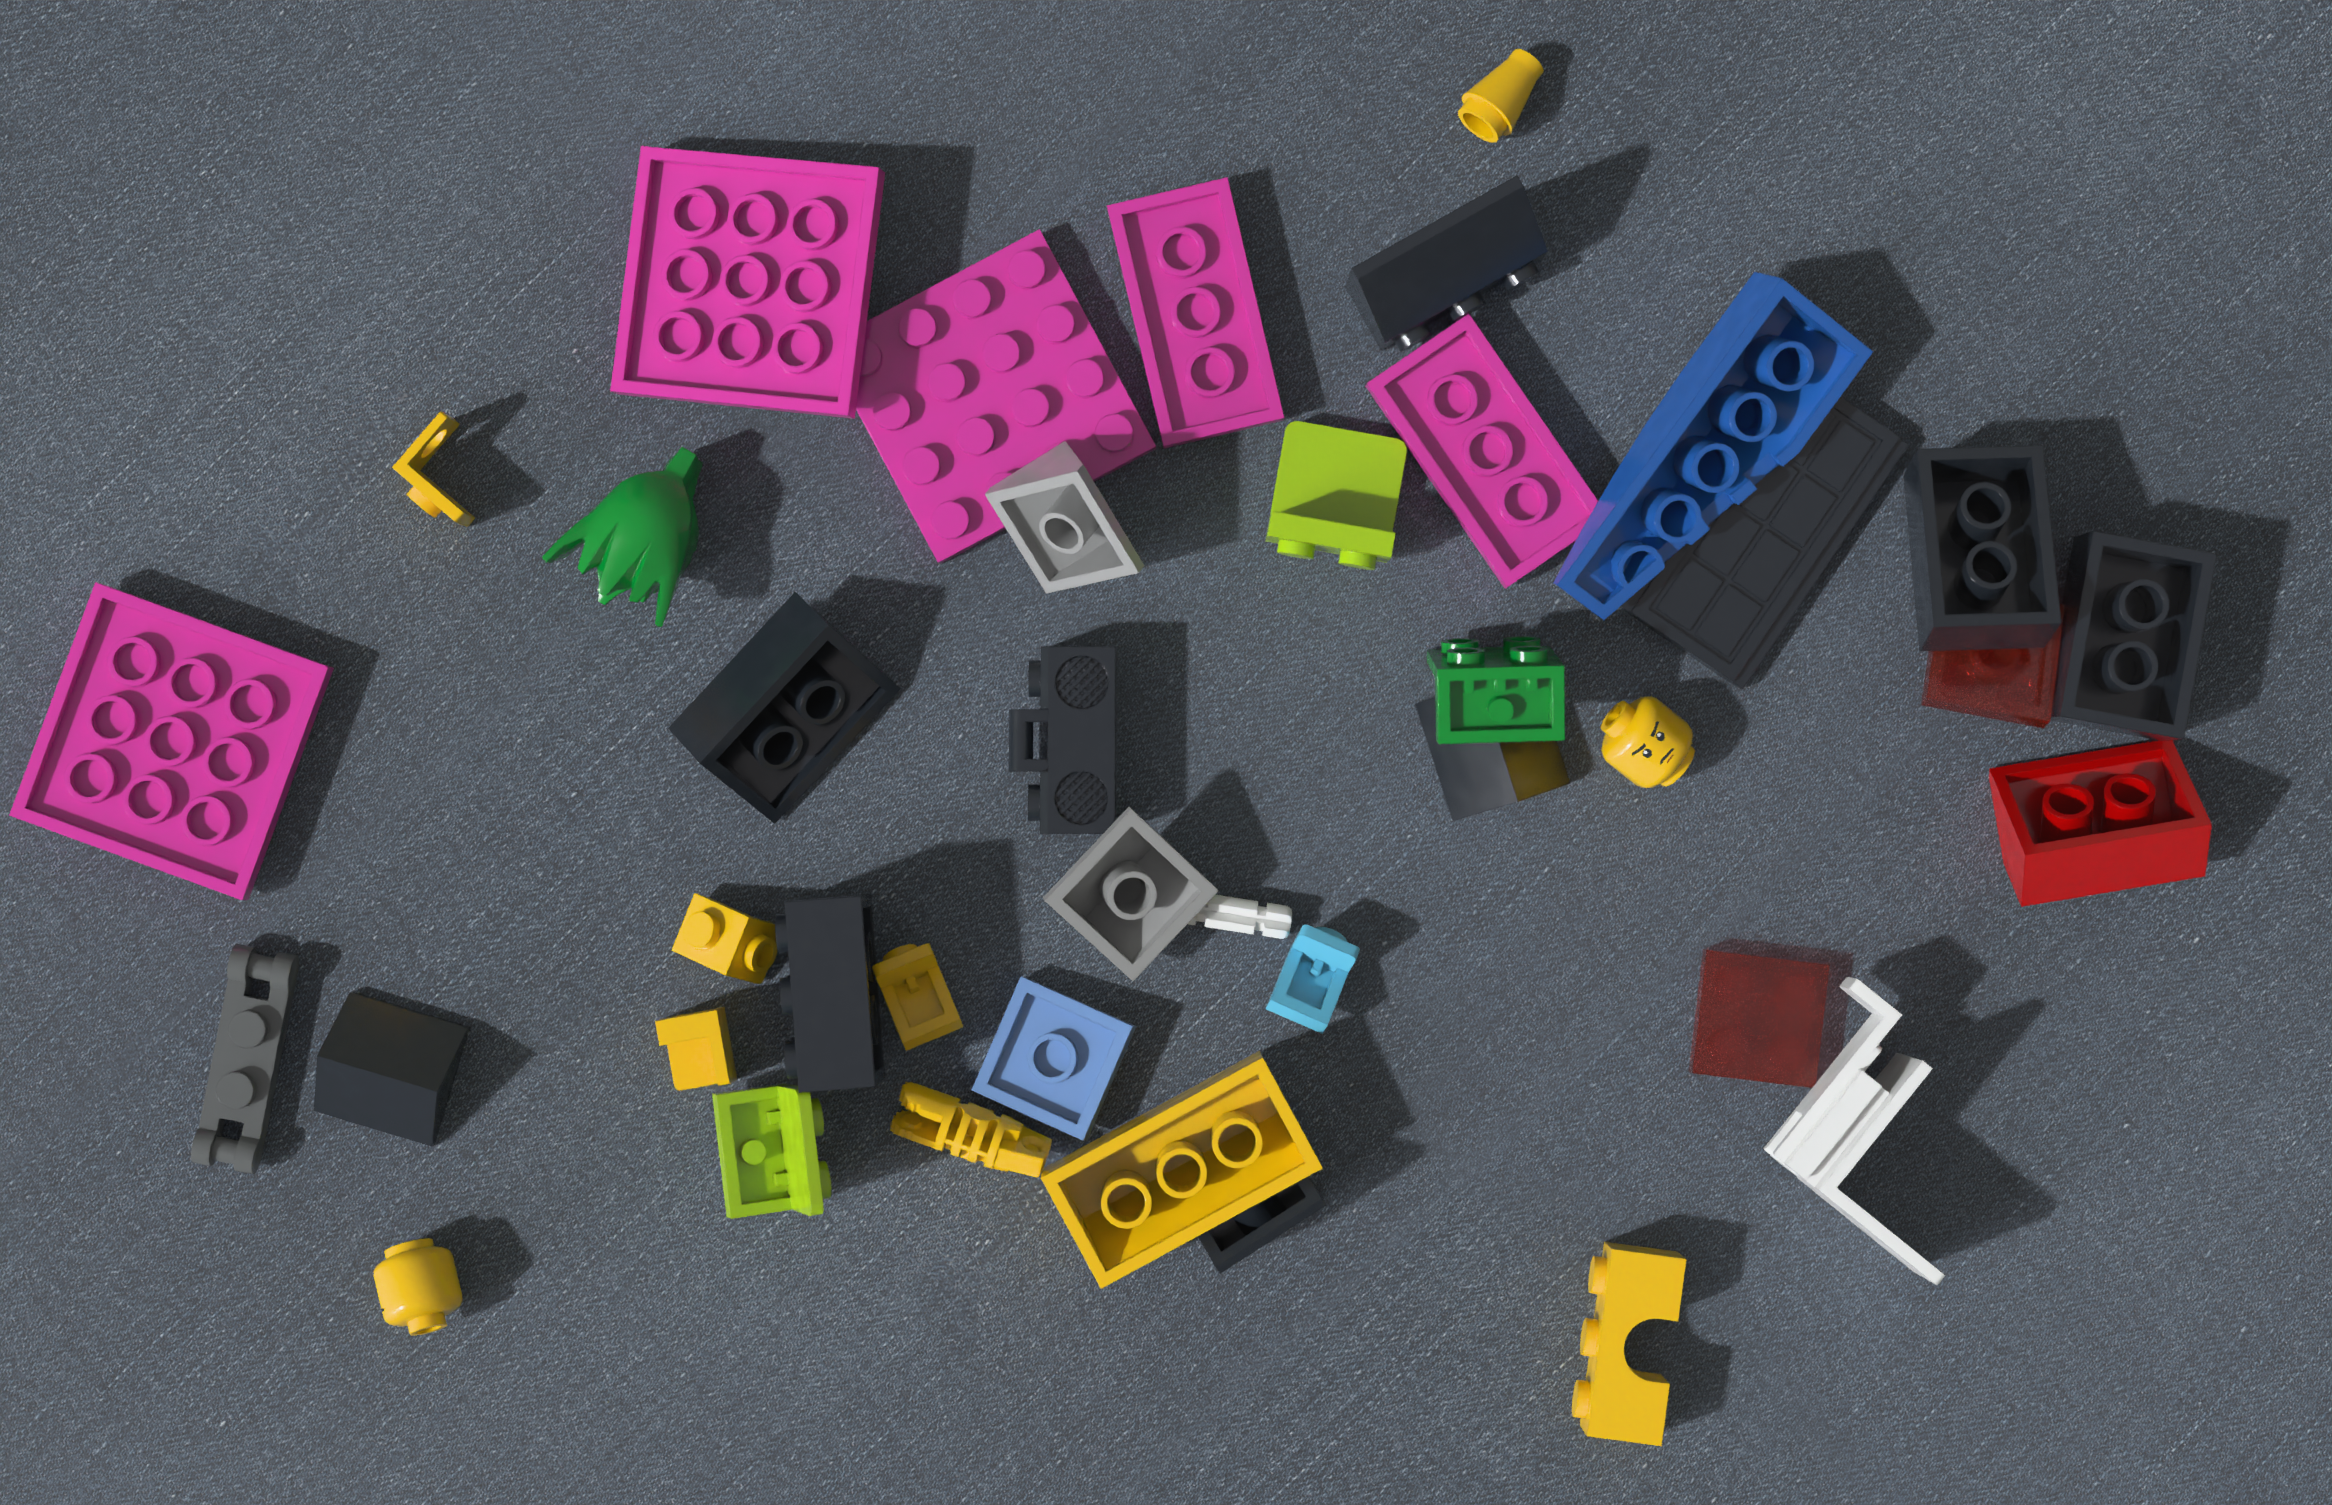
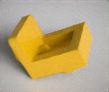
M694 893L672 951L723 975L761 984L777 955L775 924L754 918L710 897Z
M929 943L918 947L914 944L897 947L888 952L883 957L882 962L872 966L906 1051L963 1028L962 1021Z

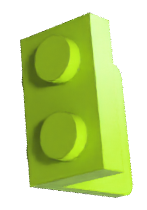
M1294 421L1288 424L1284 432L1265 542L1278 544V554L1296 558L1314 559L1315 550L1339 554L1338 564L1353 568L1375 570L1376 561L1387 563L1392 557L1396 534L1393 532L1407 453L1405 443L1397 438L1301 421Z
M777 1084L712 1093L726 1217L734 1219L794 1210L808 1216L823 1214V1199L831 1197V1179L826 1161L818 1162L815 1136H822L824 1133L823 1112L819 1099H811L810 1092L799 1093L798 1086L791 1084Z

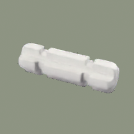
M1214 895L1188 924L1195 925L1196 921L1205 922L1204 927L1254 934V930L1262 931L1263 936L1284 939L1290 933L1292 909L1286 905L1267 903V906L1263 907L1258 906V901Z

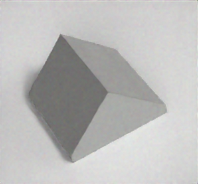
M1066 441L996 483L985 493L988 501L1046 594L1137 574L1145 566L1085 466Z
M1128 807L1049 890L1043 899L1127 977L1134 981L1219 890L1160 833Z

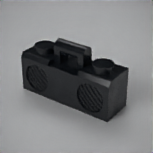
M1041 646V660H1029L1028 670L1029 697H1040V709H1009L1008 772H1040V784H1028V821H1040V834H1103L1116 821V647ZM1034 722L1048 723V759H1033Z

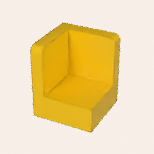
M725 1007L671 1016L655 1021L659 1046L667 1045L675 1089L681 1091L714 1084L721 1086L731 1084L737 1080Z

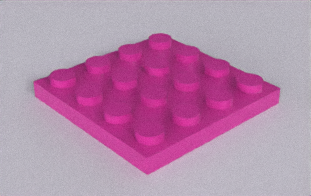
M641 146L610 391L619 395L855 419L885 172L879 167Z
M1040 229L867 321L856 410L939 564L1005 530V526L988 501L985 493L996 483L1062 442H1067L1083 463L1094 482L1156 449L1153 439Z
M95 582L9 816L231 897L249 900L334 668L108 585Z

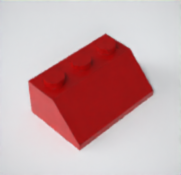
M2158 740L1989 768V782L2003 863L2021 907L2205 877L2212 823L2173 740Z

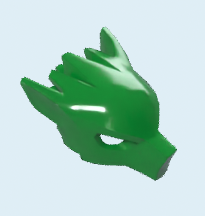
M681 447L662 471L645 472L622 481L588 515L578 521L542 556L545 563L561 560L584 544L578 569L584 575L597 567L599 579L598 602L607 605L616 596L632 588L628 601L636 603L641 601L644 603L652 593L658 592L655 625L662 627L680 582V577L690 564L693 553L697 548L699 527L693 497L703 462L698 459L696 454Z

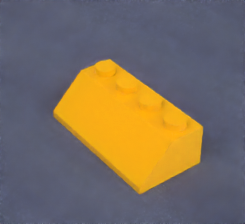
M1258 1051L1044 1167L1041 1173V1180L1098 1285L1102 1289L1321 1170L1323 1167L1261 1052Z

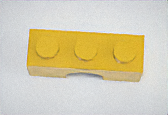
M1604 1242L1602 1257H1592L1588 1291L1589 1293L1597 1294L1594 1319H1584L1580 1339V1354L1589 1356L1586 1381L1576 1380L1572 1398V1417L1581 1418L1580 1427L1586 1436L1662 1446L1670 1383L1661 1374L1642 1372L1628 1366L1624 1355V1345L1629 1332L1642 1321L1648 1319L1679 1320L1686 1258L1677 1251Z

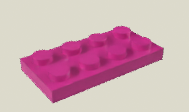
M1228 177L1107 205L1163 448L1284 421V414Z
M1469 313L1366 384L1367 390L1504 589L1576 541L1598 500Z

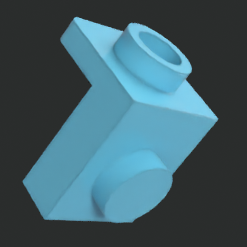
M1304 924L1290 947L1266 1010L1323 1034L1328 1026L1347 975L1357 959L1360 948L1347 942L1341 933L1327 927L1314 928Z

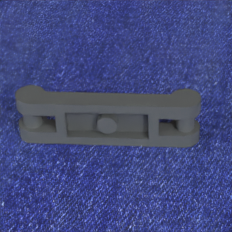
M241 944L234 945L227 966L228 981L199 1128L191 1148L192 1163L212 1166L215 1161L234 1164V1170L248 1174H255L257 1172L263 1154L299 971L298 955L278 952L275 957L257 954L255 947ZM253 978L270 982L269 998L250 995ZM225 1119L244 1123L239 1140L222 1137Z

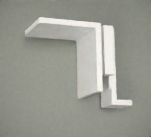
M1846 977L1839 987L1872 1014L1763 1149L1909 1269L1938 1286L1945 1277L1942 1272L1837 1188L1933 1069L1923 1060L1896 1053L1875 1080L1865 1073L1882 1051V1047L1878 1044L1902 1014L1860 980Z

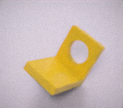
M441 411L392 468L413 485L406 495L425 512L436 518L443 511L456 523L468 527L475 517L420 471L460 425L453 417Z

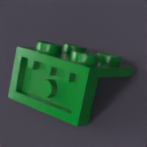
M1531 636L1507 637L1503 639V647L1479 648V641L1477 639L1451 638L1441 641V649L1427 650V663L1435 676L1436 741L1438 744L1565 740L1564 664L1550 646H1541L1540 638Z

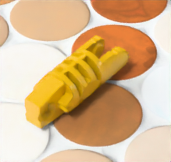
M905 1082L902 1085L899 1101L902 1102L901 1106H905V1109H908V1111L902 1110L901 1112H896V1115L893 1116L890 1131L893 1134L939 1151H943L944 1148L951 1151L950 1155L967 1159V1161L973 1163L983 1161L984 1167L1006 1172L1013 1171L1033 1177L1040 1176L1051 1148V1138L1025 1127L1021 1122L1005 1114L998 1117L994 1114L993 1110L980 1107L971 1102L962 1104L961 1099L917 1083Z

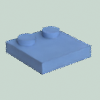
M1021 976L972 1087V1091L1082 1141L1088 1140L1137 1026Z

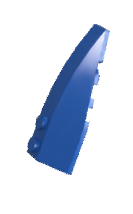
M1754 272L1686 364L1643 427L1582 528L1554 584L1599 618L1605 620L1665 568L1664 563L1683 546L1694 544L1710 530L1708 525L1732 504L1739 505L1757 490L1755 485L1778 465L1785 466L1799 454L1873 351L1784 279Z

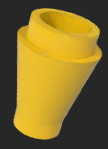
M1515 49L1503 63L1463 94V106L1459 109L1458 116L1464 126L1480 139L1490 143L1497 142L1502 135H1510L1536 81L1544 72L1540 62L1530 53L1522 49Z

